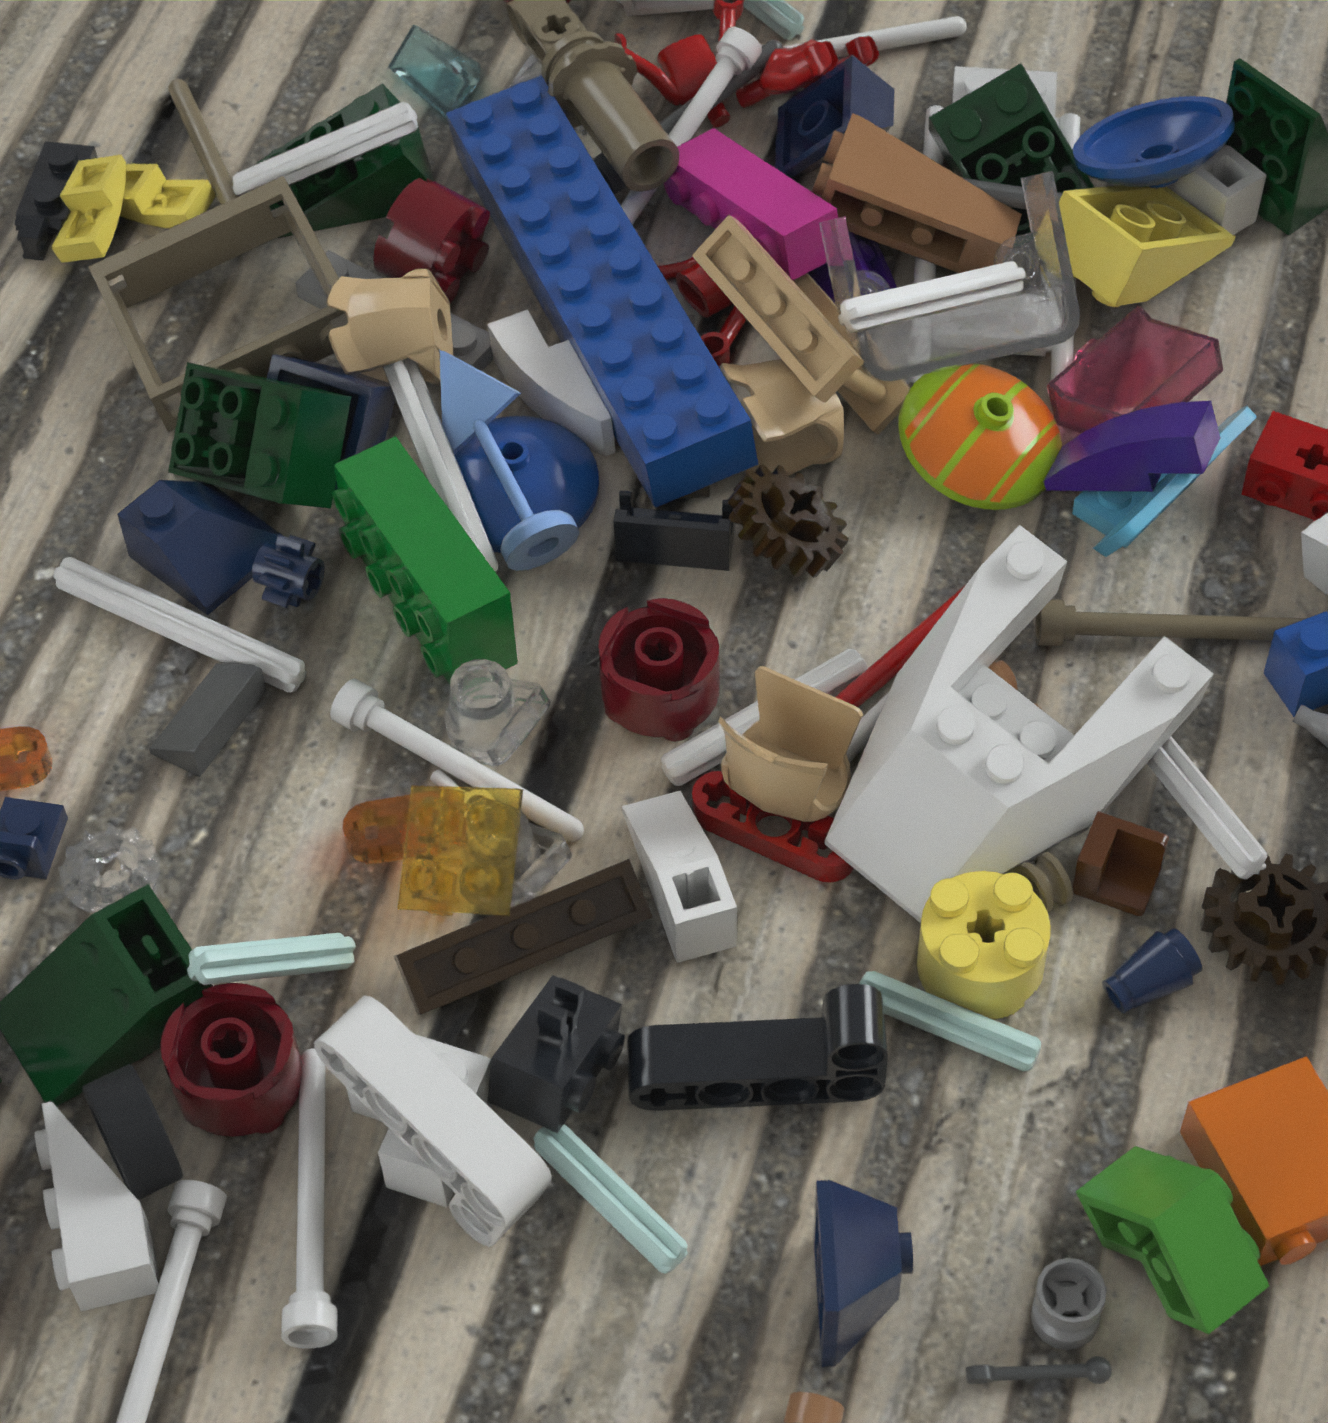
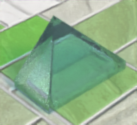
M414 24L388 66L390 70L446 120L447 112L465 105L480 80V64Z

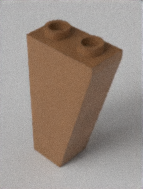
M852 113L845 134L834 130L823 161L833 165L822 162L812 192L837 208L839 228L957 273L1006 262L1012 249L1022 214L999 202L983 190L861 116Z

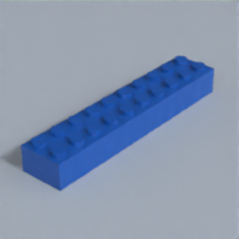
M540 75L447 112L446 116L457 158L485 208L490 211V217L560 341L569 340L611 416L613 435L653 506L656 508L759 465L751 419L555 97H551L548 93L549 87Z

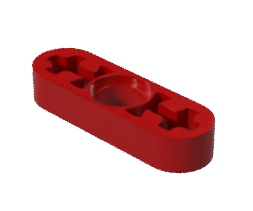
M722 771L706 773L695 782L692 789V812L700 826L706 831L821 882L831 883L840 881L849 876L854 868L834 851L827 858L818 855L819 849L826 850L828 848L824 843L834 818L827 816L817 821L804 822L765 812L732 790L724 781ZM722 795L730 798V804L722 802L717 809L709 806V800L717 802ZM740 814L746 816L745 822H740ZM779 816L786 819L790 823L791 828L784 835L771 837L761 833L757 828V824L765 817ZM802 830L808 831V839L802 837L801 840Z

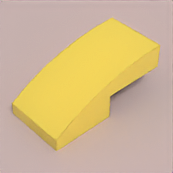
M121 154L78 161L60 194L61 199L67 208L70 209V214L51 246L61 263L105 257L118 224L124 197L126 161Z
M126 164L125 189L120 216L146 225L170 229L206 212L215 199L216 194L208 180H166L158 164Z

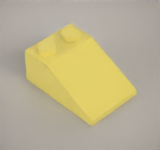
M1115 185L1064 191L1037 248L1054 260L1053 265L1058 271L1067 276L1078 278L1092 289L1091 293L1096 300L1110 307H1120L1121 305L1150 300L1231 247L1236 237L1168 187L1151 188L1149 186L1128 187Z

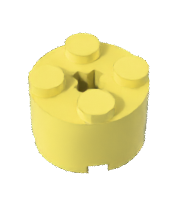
M974 871L942 879L934 884L922 912L917 954L918 975L927 993L993 1020L1010 1016L1024 1006L1025 1001L1035 990L1037 991L1042 982L1051 933L1048 912L1041 899L1033 891L1031 882L1025 876L1018 873L1002 874L991 871Z

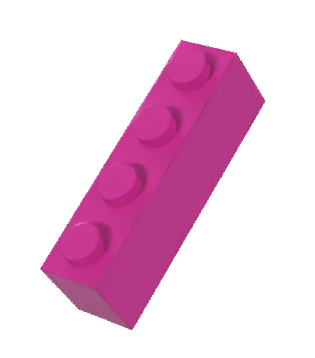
M715 128L677 146L680 155L679 163L671 177L664 182V188L674 204L683 206L696 215L703 224L710 225L716 229L728 215H731L743 224L792 281L843 254L836 207Z

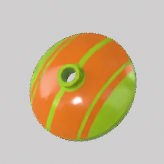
M953 363L927 372L910 388L899 413L898 429L902 447L918 474L943 495L975 508L988 510L1010 509L1022 506L1037 498L1046 490L1043 481L1062 447L1058 425L1044 401L1029 386L1016 377L987 365Z

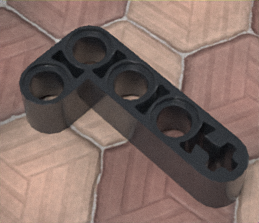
M848 984L833 988L825 994L822 1017L667 1024L645 1026L636 1029L627 1038L629 1100L631 1104L641 1109L666 1111L856 1102L874 1098L882 1093L885 1088L888 1061L881 992L875 987L866 984Z

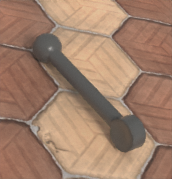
M1099 1356L1091 1357L1086 1364L1005 1367L974 1365L966 1367V1378L969 1384H986L1007 1380L1088 1378L1092 1383L1102 1384L1107 1382L1112 1375L1111 1364L1108 1360Z

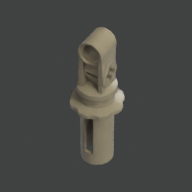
M513 0L506 3L507 14L516 35L541 64L542 77L549 87L548 93L551 97H555L572 127L577 128L582 125L629 189L638 192L649 191L666 182L678 166L679 150L633 89L632 85L634 77L637 75V66L632 56L627 55L621 45L615 42H604L598 34L587 31L565 0Z

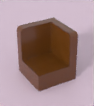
M1097 811L1077 860L1073 893L1136 916L1144 915L1163 867L1169 837L1164 833Z

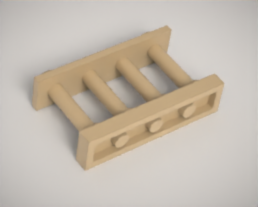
M728 215L693 253L692 257L814 397L826 403L838 391L868 427L879 435L900 413L902 403L910 390L908 384L860 331L851 333L847 330L846 326L840 325L838 316L841 314L840 309L808 273L792 281L743 224L731 215Z

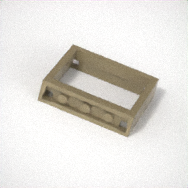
M284 176L88 266L147 393L168 432L176 429L181 389L185 374L163 384L127 309L128 307L290 231L327 298L333 285L339 279ZM281 200L283 201V206L272 211L270 210V205ZM123 275L125 280L112 286L109 285V280ZM327 306L204 365L267 378L272 355H282L317 362L334 354L329 340L330 330L347 325V316L344 311Z

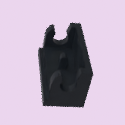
M620 491V509H615L613 521L615 560L729 571L736 523L729 520V515L734 508L727 503L728 500L722 501V515L633 508L632 492Z

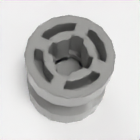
M1064 1258L1053 1261L1043 1269L1037 1281L1031 1311L1034 1331L1043 1342L1054 1348L1071 1350L1081 1348L1093 1339L1099 1327L1106 1299V1286L1103 1277L1094 1266L1081 1259ZM1065 1313H1066V1314H1074V1313L1077 1314V1315L1072 1316V1317L1063 1316Z

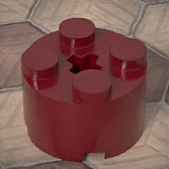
M418 178L401 192L391 206L386 218L394 222L388 239L378 235L374 248L373 263L375 270L387 278H401L408 272L416 269H429L451 304L460 287L459 279L467 270L474 273L477 272L488 255L489 244L482 240L490 218V211L438 182L428 178L427 181Z
M668 598L647 600V607L628 612V607H626L609 619L601 632L598 645L601 695L607 717L627 730L643 736L663 737L674 742L690 737L694 728L703 723L712 713L719 698V642L717 636L709 627V620L700 610L692 605Z
M223 983L203 990V997L192 1002L186 1008L183 1003L172 1013L162 1034L161 1056L178 1106L188 1123L215 1135L235 1137L250 1135L256 1132L260 1134L270 1133L283 1123L285 1114L291 1109L299 1095L302 1060L293 1025L285 1011L276 1003L275 998L259 987L243 983Z

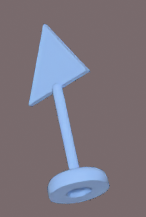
M440 350L442 426L455 455L471 439L477 436L521 520L506 534L501 544L500 550L508 568L515 571L529 570L556 559L566 552L578 538L580 532L573 517L561 510H549L533 514L487 426L521 392L455 356Z

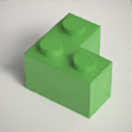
M1135 1146L1075 1191L1102 1246L1141 1261L1169 1318L1210 1334L1269 1287L1267 1279L1257 1261L1260 1258L1258 1246L1253 1238L1241 1228L1230 1205L1233 1201L1231 1190L1222 1177L1211 1169H1203L1176 1160L1172 1156H1164Z

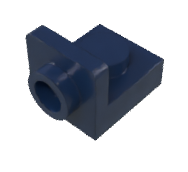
M10 797L4 798L0 809L1 877L14 880L21 879L24 876L47 879L68 820L64 805Z

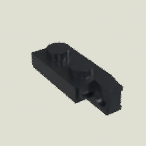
M45 141L16 212L14 224L16 230L19 231L17 238L18 241H21L23 259L44 261L53 236L58 235L70 214V209L67 208L60 194L78 161L97 158L95 146Z

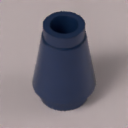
M1172 928L1165 934L1156 931L1110 977L1103 980L1102 985L1114 1006L1124 1014L1132 1008L1140 1007L1192 986L1193 977L1202 972L1203 967L1199 956L1188 939L1178 929Z

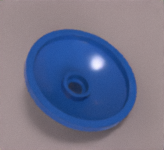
M1203 96L1166 98L1122 110L1094 124L1077 139L1073 147L1076 166L1083 173L1102 182L1128 187L1149 186L1151 188H1162L1178 181L1179 178L1198 169L1226 144L1235 128L1233 111L1227 103Z
M507 416L493 419L487 426L533 514L549 510H561L573 517L579 529L592 513L599 495L597 462L586 443L567 428L546 419L530 416ZM475 436L455 454V458L493 552L501 553L500 548L504 537L521 520L480 441Z

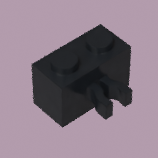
M552 975L492 1056L487 1102L558 1133L573 1111L581 1113L586 1108L596 1085V1077L602 1068L610 1071L620 1057L625 1042V1035L618 1032L622 1004L589 991L585 987L562 977L558 978Z

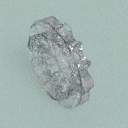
M109 823L106 831L92 834L85 830L81 842L76 846H66V859L58 869L62 887L68 899L78 908L95 913L146 884H149L153 890L160 874V861L152 840L142 837L134 826L126 831L118 830ZM114 857H118L122 870L109 869L103 876H100L96 863L99 861L109 863Z

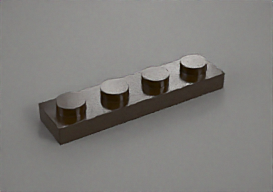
M627 859L399 953L394 958L417 1015H422L648 920L653 916L630 859Z

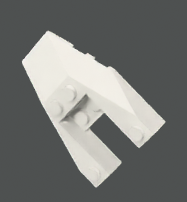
M1021 525L979 567L897 673L824 844L920 923L925 903L930 897L931 890L934 884L940 880L974 871H991L1003 874L1024 862L1035 860L1046 849L1072 835L1078 836L1087 831L1092 825L1097 811L1103 813L1200 704L1214 674L1164 636L1075 735L1069 732L988 668L1057 594L1067 564L1064 558Z

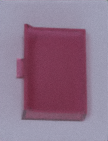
M1137 306L1099 340L1092 338L1077 351L1075 361L1047 384L1053 416L1057 425L1083 433L1109 419L1140 409L1171 403L1189 402L1224 371L1219 340L1152 319L1142 307Z

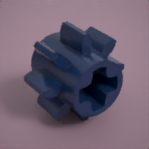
M279 535L276 544L267 542L259 549L253 563L252 577L255 583L266 586L262 600L285 608L289 605L298 608L301 599L309 601L317 595L324 579L325 565L322 559L311 556L316 545L314 542L293 535L289 537Z

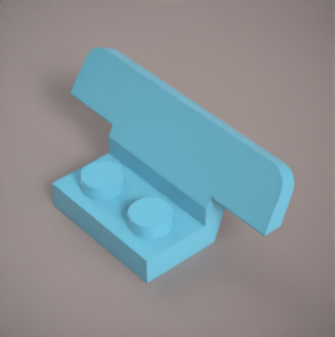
M1248 406L1228 416L1218 426L1221 438L1207 467L1256 419L1257 416ZM1161 474L1153 492L1082 491L1074 499L1072 514L1106 535L1093 549L1107 557L1119 548L1129 546L1201 474Z

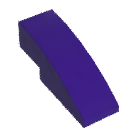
M1179 402L1144 408L1109 419L1084 431L1061 447L1043 481L1045 489L1051 491L1153 492L1161 474H1204L1221 438L1212 402Z

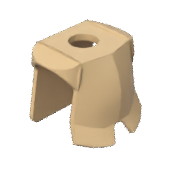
M427 268L416 269L408 272L401 278L360 279L341 276L333 285L326 303L329 307L344 311L347 316V325L331 329L329 333L332 349L345 374L361 373L389 383L383 367L408 358L418 364L425 382L440 386V350L454 356L450 302L430 270Z
M782 359L748 365L722 363L719 366L728 382L745 387L751 395L743 398L741 404L751 419L759 465L764 464L771 472L778 465L783 466L787 475L790 476L812 464H825L841 457L844 442V408L836 393L826 403L817 399ZM756 465V466H754V467H752V468H749V469H747V470H744V471H745L746 473H747V471H749V470H751L752 472H755L756 469L759 467V465Z
M759 666L755 671L759 720L751 725L742 735L735 731L721 716L718 721L725 733L727 753L721 762L724 781L732 790L765 812L804 822L823 819L840 806L849 786L851 771L846 753L863 713L858 707L767 667Z

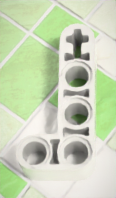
M363 996L314 1042L316 1053L324 1065L455 1192L454 1197L449 1203L453 1217L466 1233L482 1245L493 1246L540 1198L550 1184L552 1175L544 1160L378 1000L370 996Z

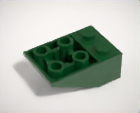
M1238 58L1233 63L1226 103L1233 111L1235 128L1225 145L1232 147L1266 174L1258 214L1261 218L1272 223L1289 236L1328 209V132L1320 113L1241 58Z
M1022 63L929 117V132L952 172L961 178L1060 193L1068 190L1095 188L1088 175L1080 171L1076 166L1070 144ZM1012 208L1022 215L1010 253L1043 235L1053 214Z
M382 83L368 93L357 97L352 103L322 122L316 123L309 130L287 144L273 150L266 157L256 162V164L396 105L400 101ZM418 127L412 134L291 184L289 187L313 231L384 218L397 197L412 181L418 178L425 181L428 178L434 181V177ZM281 200L270 205L269 208L272 211L283 206L284 203ZM290 231L278 238L293 236V234Z
M187 362L168 473L281 504L331 509L332 491H334L336 484L334 464L340 462L351 397L312 387Z
M149 884L91 914L0 1001V1031L44 1103L52 1101L57 1107L82 1093L84 1085L128 1064H133L161 1048L162 1034L172 1013L183 1003L186 1008L192 1002L203 997L202 991L213 986L212 984L203 985L199 981L190 979L187 969L190 965L188 955L192 948Z

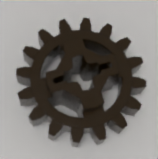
M763 464L759 465L755 472L747 471L733 489L734 492L727 503L734 508L729 515V520L743 526L737 536L740 540H752L754 543L753 554L756 557L764 556L766 559L771 557L774 569L778 570L785 564L789 566L794 577H799L806 570L814 578L822 570L828 571L842 555V549L849 540L848 537L841 533L847 526L845 520L833 516V512L838 506L835 502L823 501V489L819 485L813 486L810 483L805 485L803 474L798 472L793 479L788 477L783 466L778 465L771 472Z
M1286 853L1280 864L1271 863L1270 857L1267 854V859L1264 862L1266 868L1248 879L1239 878L1232 869L1230 873L1219 868L1215 873L1212 887L1206 888L1201 907L1204 909L1200 927L1201 931L1212 933L1208 947L1211 953L1224 950L1229 952L1226 964L1227 969L1232 971L1243 963L1250 967L1249 978L1251 981L1256 982L1260 978L1262 971H1270L1276 984L1281 985L1284 984L1288 970L1292 969L1297 976L1304 980L1309 978L1313 963L1323 967L1327 964L1328 882L1316 885L1312 881L1317 867L1310 864L1301 871L1292 868L1293 855ZM1300 941L1299 943L1292 945V942Z

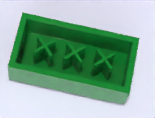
M394 436L334 464L338 489L332 491V498L340 516L344 520V526L339 528L341 541L352 559L361 557L366 564V574L375 593L380 598L387 595L394 604V616L403 633L407 637L415 635L422 644V656L433 676L438 678L443 675L454 692L458 694L518 664L510 591L397 437Z

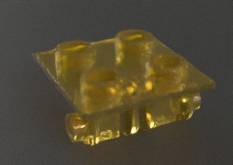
M411 785L397 909L428 911V914L438 916H453V913L510 916L523 789Z

